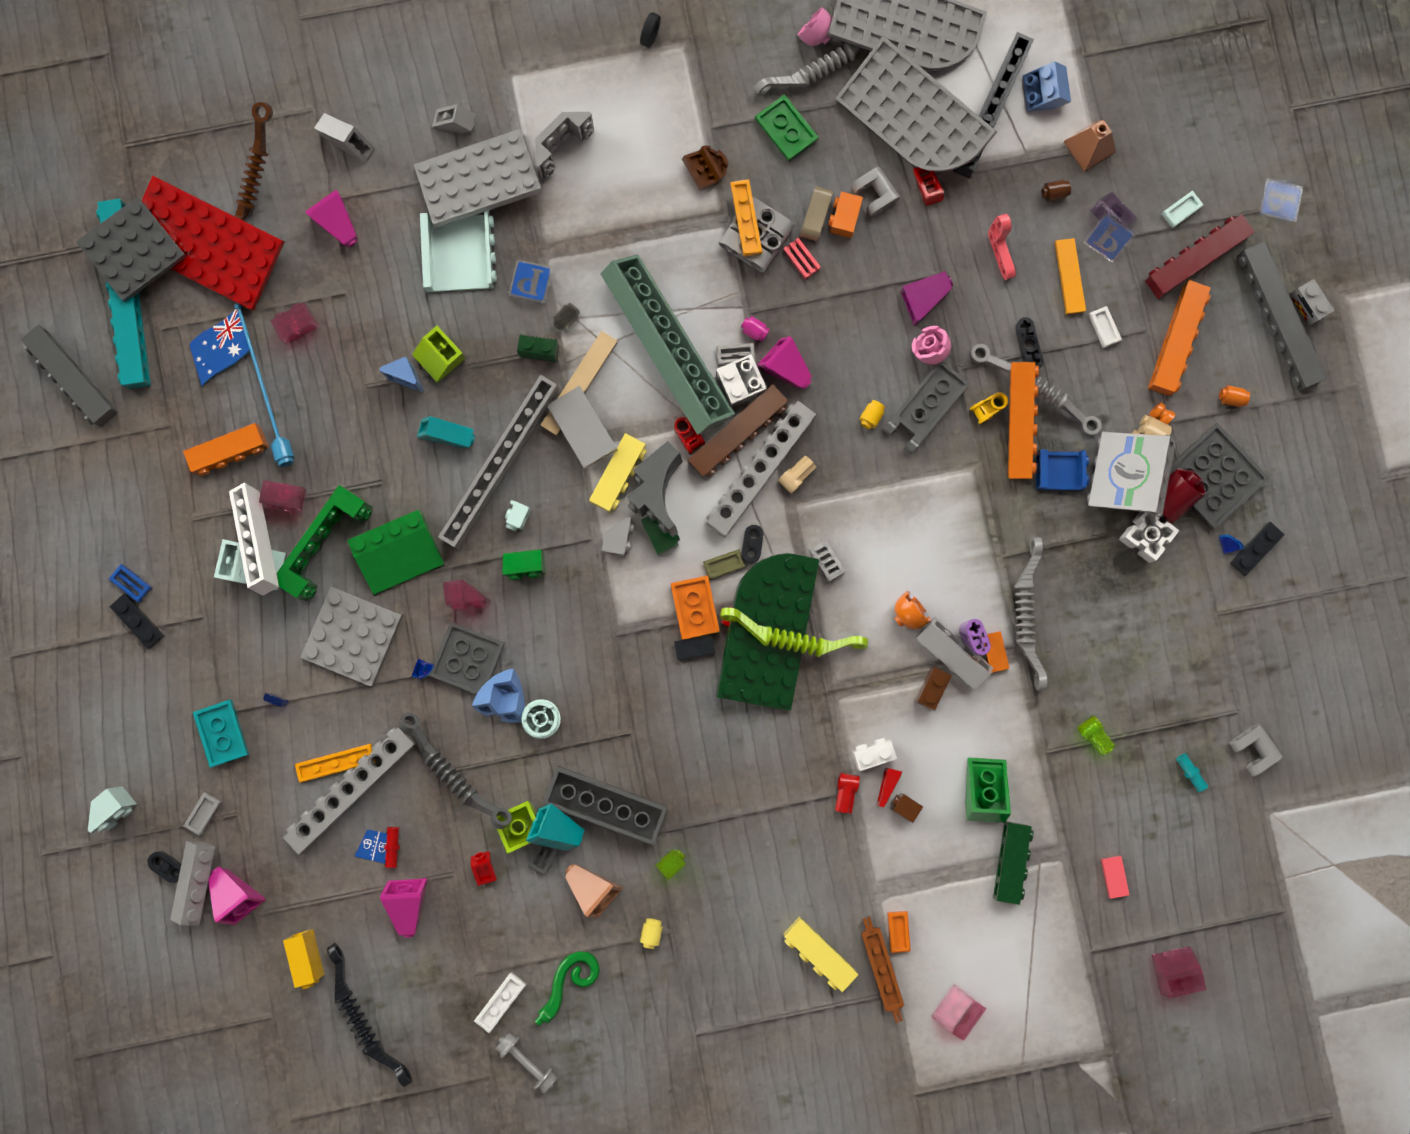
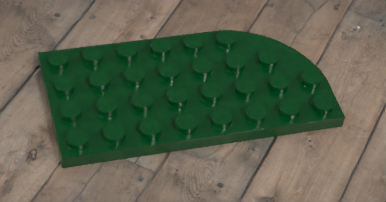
M783 553L769 556L759 561L740 580L735 591L732 608L742 612L758 626L771 627L772 633L775 628H778L779 635L782 630H786L787 636L792 631L794 632V638L797 633H801L803 638L806 634L819 559ZM730 621L716 697L791 711L802 655L800 648L797 652H794L792 645V648L788 651L785 644L783 649H779L778 643L776 647H772L771 641L768 646H765L738 621Z

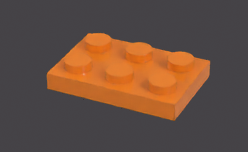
M708 575L670 583L682 640L720 632Z

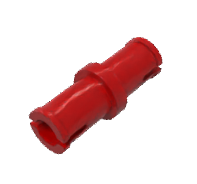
M387 827V839L384 845L386 850L384 867H397V855L400 849L398 844L400 827Z

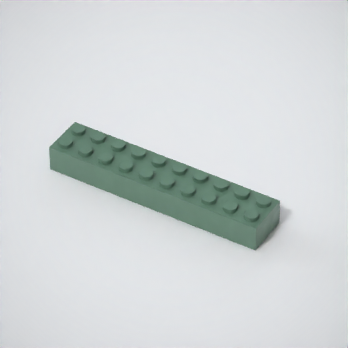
M639 255L611 261L600 274L697 435L723 425L735 413Z

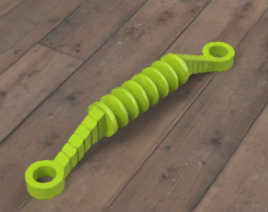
M721 609V619L731 622L738 621L765 646H768L771 641L772 647H776L778 643L779 649H783L786 644V650L789 651L793 645L794 652H797L800 648L801 653L804 654L808 649V655H812L815 650L816 657L846 646L854 649L868 648V639L862 636H850L833 642L819 638L816 643L815 636H812L809 640L808 635H804L802 638L801 633H797L794 638V632L792 631L787 636L786 630H782L779 635L778 628H775L772 633L771 627L758 626L737 609Z

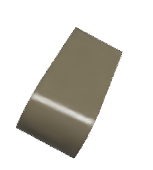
M815 186L800 237L818 242L833 195L832 190Z

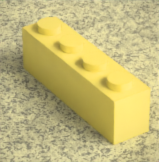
M626 433L624 434L617 447L618 450L615 451L589 499L591 504L609 513L617 509L620 503L618 498L621 493L625 494L629 487L627 482L630 476H635L633 469L637 467L639 459L643 460L647 453L645 443Z
M800 917L783 933L786 938L784 942L791 949L796 947L800 951L798 955L806 963L810 961L818 975L821 977L825 975L829 979L827 983L835 991L839 989L843 992L858 976L857 971Z

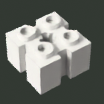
M1140 511L1132 521L1136 525L1128 527L1119 540L1130 549L1137 547L1139 549L1137 554L1151 563L1157 561L1165 550L1162 545L1170 543L1179 530L1168 521L1161 523L1158 520L1161 516H1154L1150 512Z

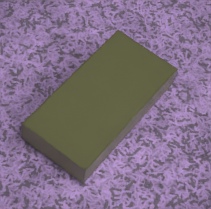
M739 549L703 561L709 580L745 568Z

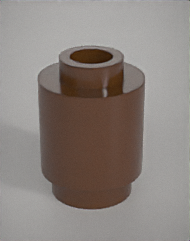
M1058 180L1045 183L1041 189L1043 199L1050 202L1070 196V182Z

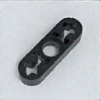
M1023 317L1015 326L1023 362H1030L1032 360L1031 353L1036 352L1033 355V359L1038 361L1036 366H1039L1040 369L1043 365V357L1034 322L1028 317ZM1023 322L1025 325L1029 326L1026 332L1024 328L1020 327L1023 324ZM1026 340L1033 341L1034 348L1027 349L1024 342Z

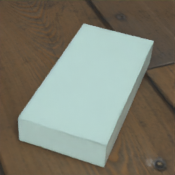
M1191 191L1166 209L1161 215L1173 229L1204 205L1196 194Z

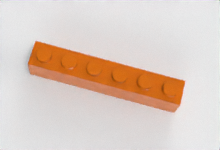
M1191 280L1182 286L1148 389L1167 396L1178 392L1181 386L1180 377L1187 368V364H1185L1186 359L1190 357L1193 351L1192 342L1199 333V329H1197L1198 324L1201 323L1205 312H1203L1204 306L1208 304L1211 297L1209 294L1211 287Z
M1010 362L1008 478L1032 479V474H1036V462H1033V455L1037 453V443H1033V436H1037V424H1034V416L1038 415V405H1034V397H1038V385H1035V378L1039 376V366H1035V362Z

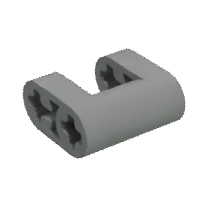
M880 166L864 174L850 186L855 194H859L873 186L880 198L866 208L871 217L881 213L901 198Z
M1260 724L1251 726L1229 742L1234 752L1241 751L1252 743L1260 754V757L1246 766L1251 776L1262 773L1283 757Z

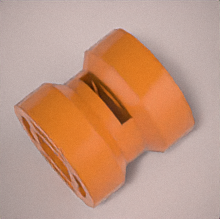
M1160 402L1148 416L1169 424L1176 414L1172 410H1167L1166 406Z

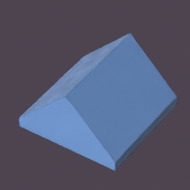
M406 356L380 367L379 371L388 380L423 392L424 389L416 370Z

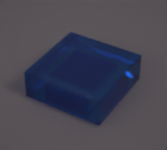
M265 693L263 697L264 701L279 707L287 706L289 701L273 693Z

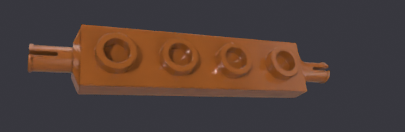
M870 916L867 919L864 917L863 922L866 930L861 933L884 1009L893 1013L895 1023L901 1022L903 1019L900 1009L904 1006V1002L880 927H873Z

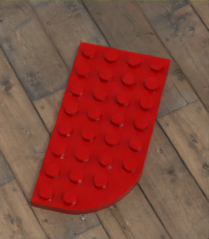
M152 175L141 201L187 256L171 269L251 310H255L285 241Z

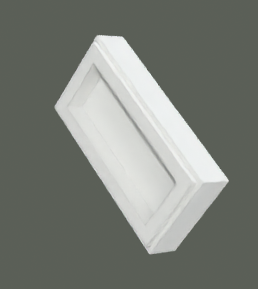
M1107 306L1088 314L1103 348L1122 341Z

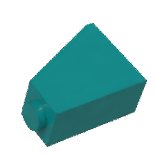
M429 416L421 419L417 438L466 449L473 445L475 435L472 428Z
M551 803L538 809L526 841L567 851L581 844L585 830Z

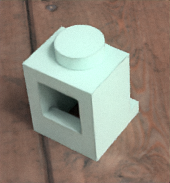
M511 500L510 504L513 507L512 509L509 508L505 515V519H507L506 528L516 532L517 529L523 530L531 509Z

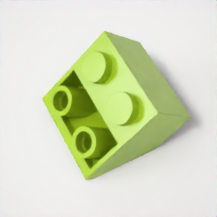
M435 326L421 339L412 354L437 383L466 359L463 353L438 326Z

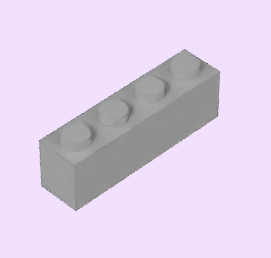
M936 617L920 631L916 638L922 647L930 650L937 660L946 664L953 674H957L962 678L965 685L972 687L974 690L990 676L993 670L989 663L981 656L976 655L965 642Z
M186 841L170 918L171 921L179 925L199 926L215 846L206 842Z

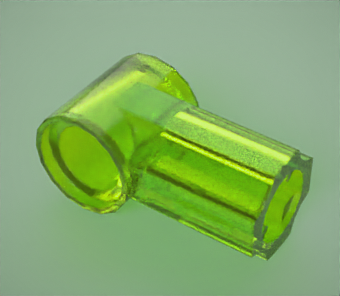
M1094 715L1077 727L1081 735L1091 742L1101 756L1110 753L1114 749L1115 744L1104 732L1103 725Z

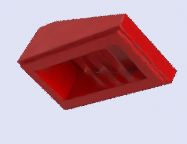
M919 167L914 168L913 173L926 206L942 201L944 199V191L935 172ZM929 172V174L924 175L922 177L920 176L921 174Z
M887 767L884 769L877 800L878 806L884 808L902 775V771Z

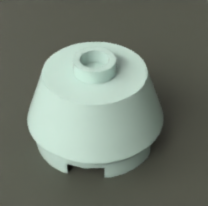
M535 700L529 703L522 713L523 728L534 738L543 739L550 737L557 731L560 725L559 710L548 700Z

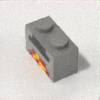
M1314 279L1289 294L1309 326L1335 311Z

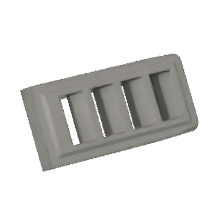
M826 540L809 549L813 557L819 559L818 566L827 582L845 573L844 568ZM823 547L826 548V551L817 555L816 551ZM829 553L830 557L823 561L820 560L821 557ZM833 560L834 563L825 568L824 564ZM837 567L838 570L831 574L828 573L830 569Z

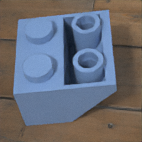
M1054 61L1022 75L1027 111L1056 109L1071 102L1066 66Z

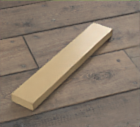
M601 331L558 398L578 386L581 387L585 394L618 341ZM549 411L540 426L557 436L561 428L551 411Z

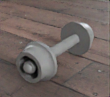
M508 1033L505 1037H500V1043L495 1049L499 1052L501 1059L509 1052L535 1076L538 1081L533 1086L534 1090L538 1089L544 1094L548 1089L553 1088V1083L557 1076L552 1072V1067L545 1073L541 1072L514 1046L519 1040L518 1036L515 1037Z

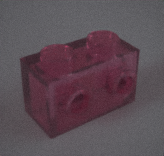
M304 302L293 305L290 310L285 313H278L274 316V319L270 320L280 340L286 345L319 327L311 310Z
M263 480L259 503L265 505L264 508L269 510H276L278 507L283 508V512L295 514V511L302 512L306 489L301 486Z

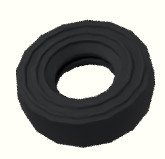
M651 12L646 18L640 37V44L642 46L650 48L653 45L660 27V15Z

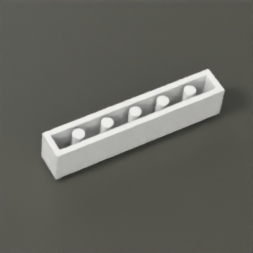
M243 483L229 491L247 588L265 595L278 588L279 584L260 492Z

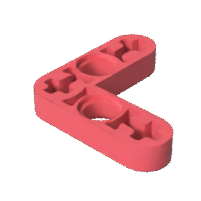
M1008 214L997 216L988 230L989 240L1004 280L1016 276L1015 268L1005 242V238L1012 229Z

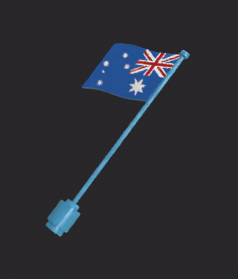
M238 303L234 305L235 311L220 323L199 334L189 344L201 386L203 387L212 377L236 364L250 352L276 435V439L270 444L275 462L278 463L279 467L289 466L294 463L292 447L288 439L279 435L241 309L243 307Z

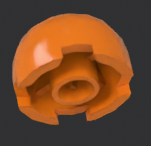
M906 591L895 603L894 611L897 615L895 620L901 627L905 625L908 629H920L930 623L931 618L929 616L926 618L924 615L926 609L915 596L911 598V593Z

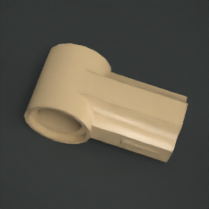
M804 456L792 469H788L778 481L792 494L803 483L802 481L816 469V465L810 458Z

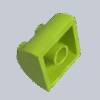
M530 801L508 809L512 817L510 824L505 829L497 828L507 854L530 844L526 839L537 814ZM497 816L499 821H505L504 817Z

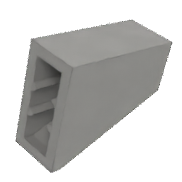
M325 113L314 127L325 140L363 163L367 161L375 149L354 126Z

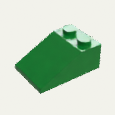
M967 758L965 798L967 821L1005 823L1011 815L1006 760Z

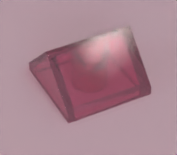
M954 984L932 1014V1017L950 1033L964 1041L987 1008Z

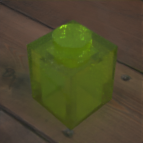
M672 848L656 862L655 866L669 880L686 864L684 860L686 856L679 848L677 850Z

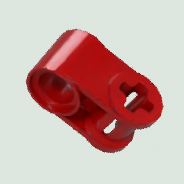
M680 417L675 421L674 431L690 455L693 450L706 444L700 434L697 435L688 418ZM679 423H686L688 429L686 431H679L677 425Z

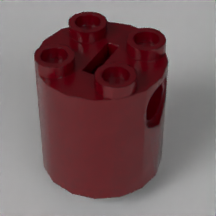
M1178 467L1170 474L1163 509L1164 518L1170 524L1180 519L1205 496L1203 480L1196 472L1192 470L1186 471Z

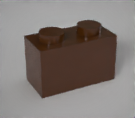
M931 667L914 702L935 711L952 675L936 667Z

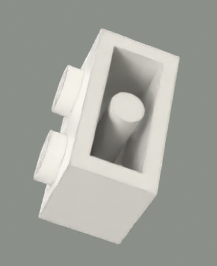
M885 737L875 740L874 744L867 746V744L856 746V750L852 751L857 770L859 771L897 759L891 740H885Z

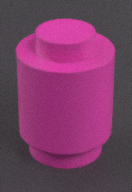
M753 316L750 319L746 317L741 325V328H743L742 333L763 342L770 330L766 327V324Z

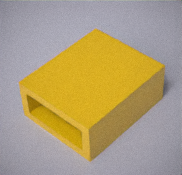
M314 930L296 933L283 940L294 987L301 986L302 989H307L320 982L319 979L325 974Z

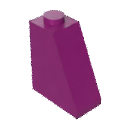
M946 271L902 287L900 292L914 326L918 325L951 291L953 282L951 277L947 276Z

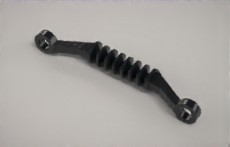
M336 943L327 947V953L331 961L336 965L335 1004L342 1002L338 1009L339 1011L346 1009L342 1016L343 1018L350 1016L346 1024L353 1023L354 1026L350 1031H358L354 1038H362L358 1046L365 1044L366 1046L362 1050L363 1054L395 1070V1075L403 1087L412 1083V1077L407 1067L385 1053L380 1040H372L376 1033H368L372 1026L365 1027L369 1020H361L365 1013L357 1014L361 1006H353L357 1000L356 998L349 999L353 992L352 990L350 991L345 982V959L343 952Z

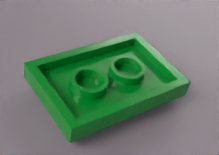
M785 94L755 116L757 123L788 162L818 141L819 137Z

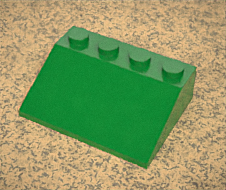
M419 509L347 540L373 595L445 565L425 516Z

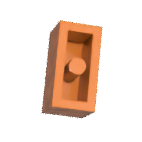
M841 191L840 197L835 198L833 208L836 209L835 215L831 214L828 224V226H832L830 233L852 238L863 197Z

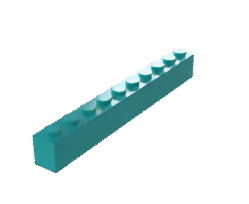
M120 198L97 202L98 209L96 214L100 224L127 204ZM106 282V289L110 296L108 306L112 311L110 322L115 334L113 336V343L117 350L115 360L119 366L118 381L127 389L151 386L139 292L124 302L110 284Z

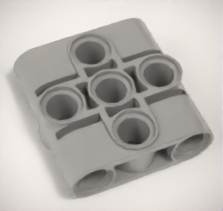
M752 197L758 230L761 233L762 254L743 257L739 229L736 225V215L720 240L719 245L756 270L765 272L795 225L787 217ZM768 216L771 218V221L765 222L762 218ZM774 241L777 243V246L770 247L768 242Z

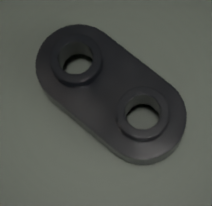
M758 525L748 526L744 533L742 558L747 563H755L761 556L764 533ZM756 532L757 537L751 538L750 533ZM748 551H754L755 556L749 557Z
M164 851L152 853L147 862L149 868L170 883L178 882L181 863ZM159 857L163 860L162 864L158 863ZM174 869L178 870V875L174 874Z

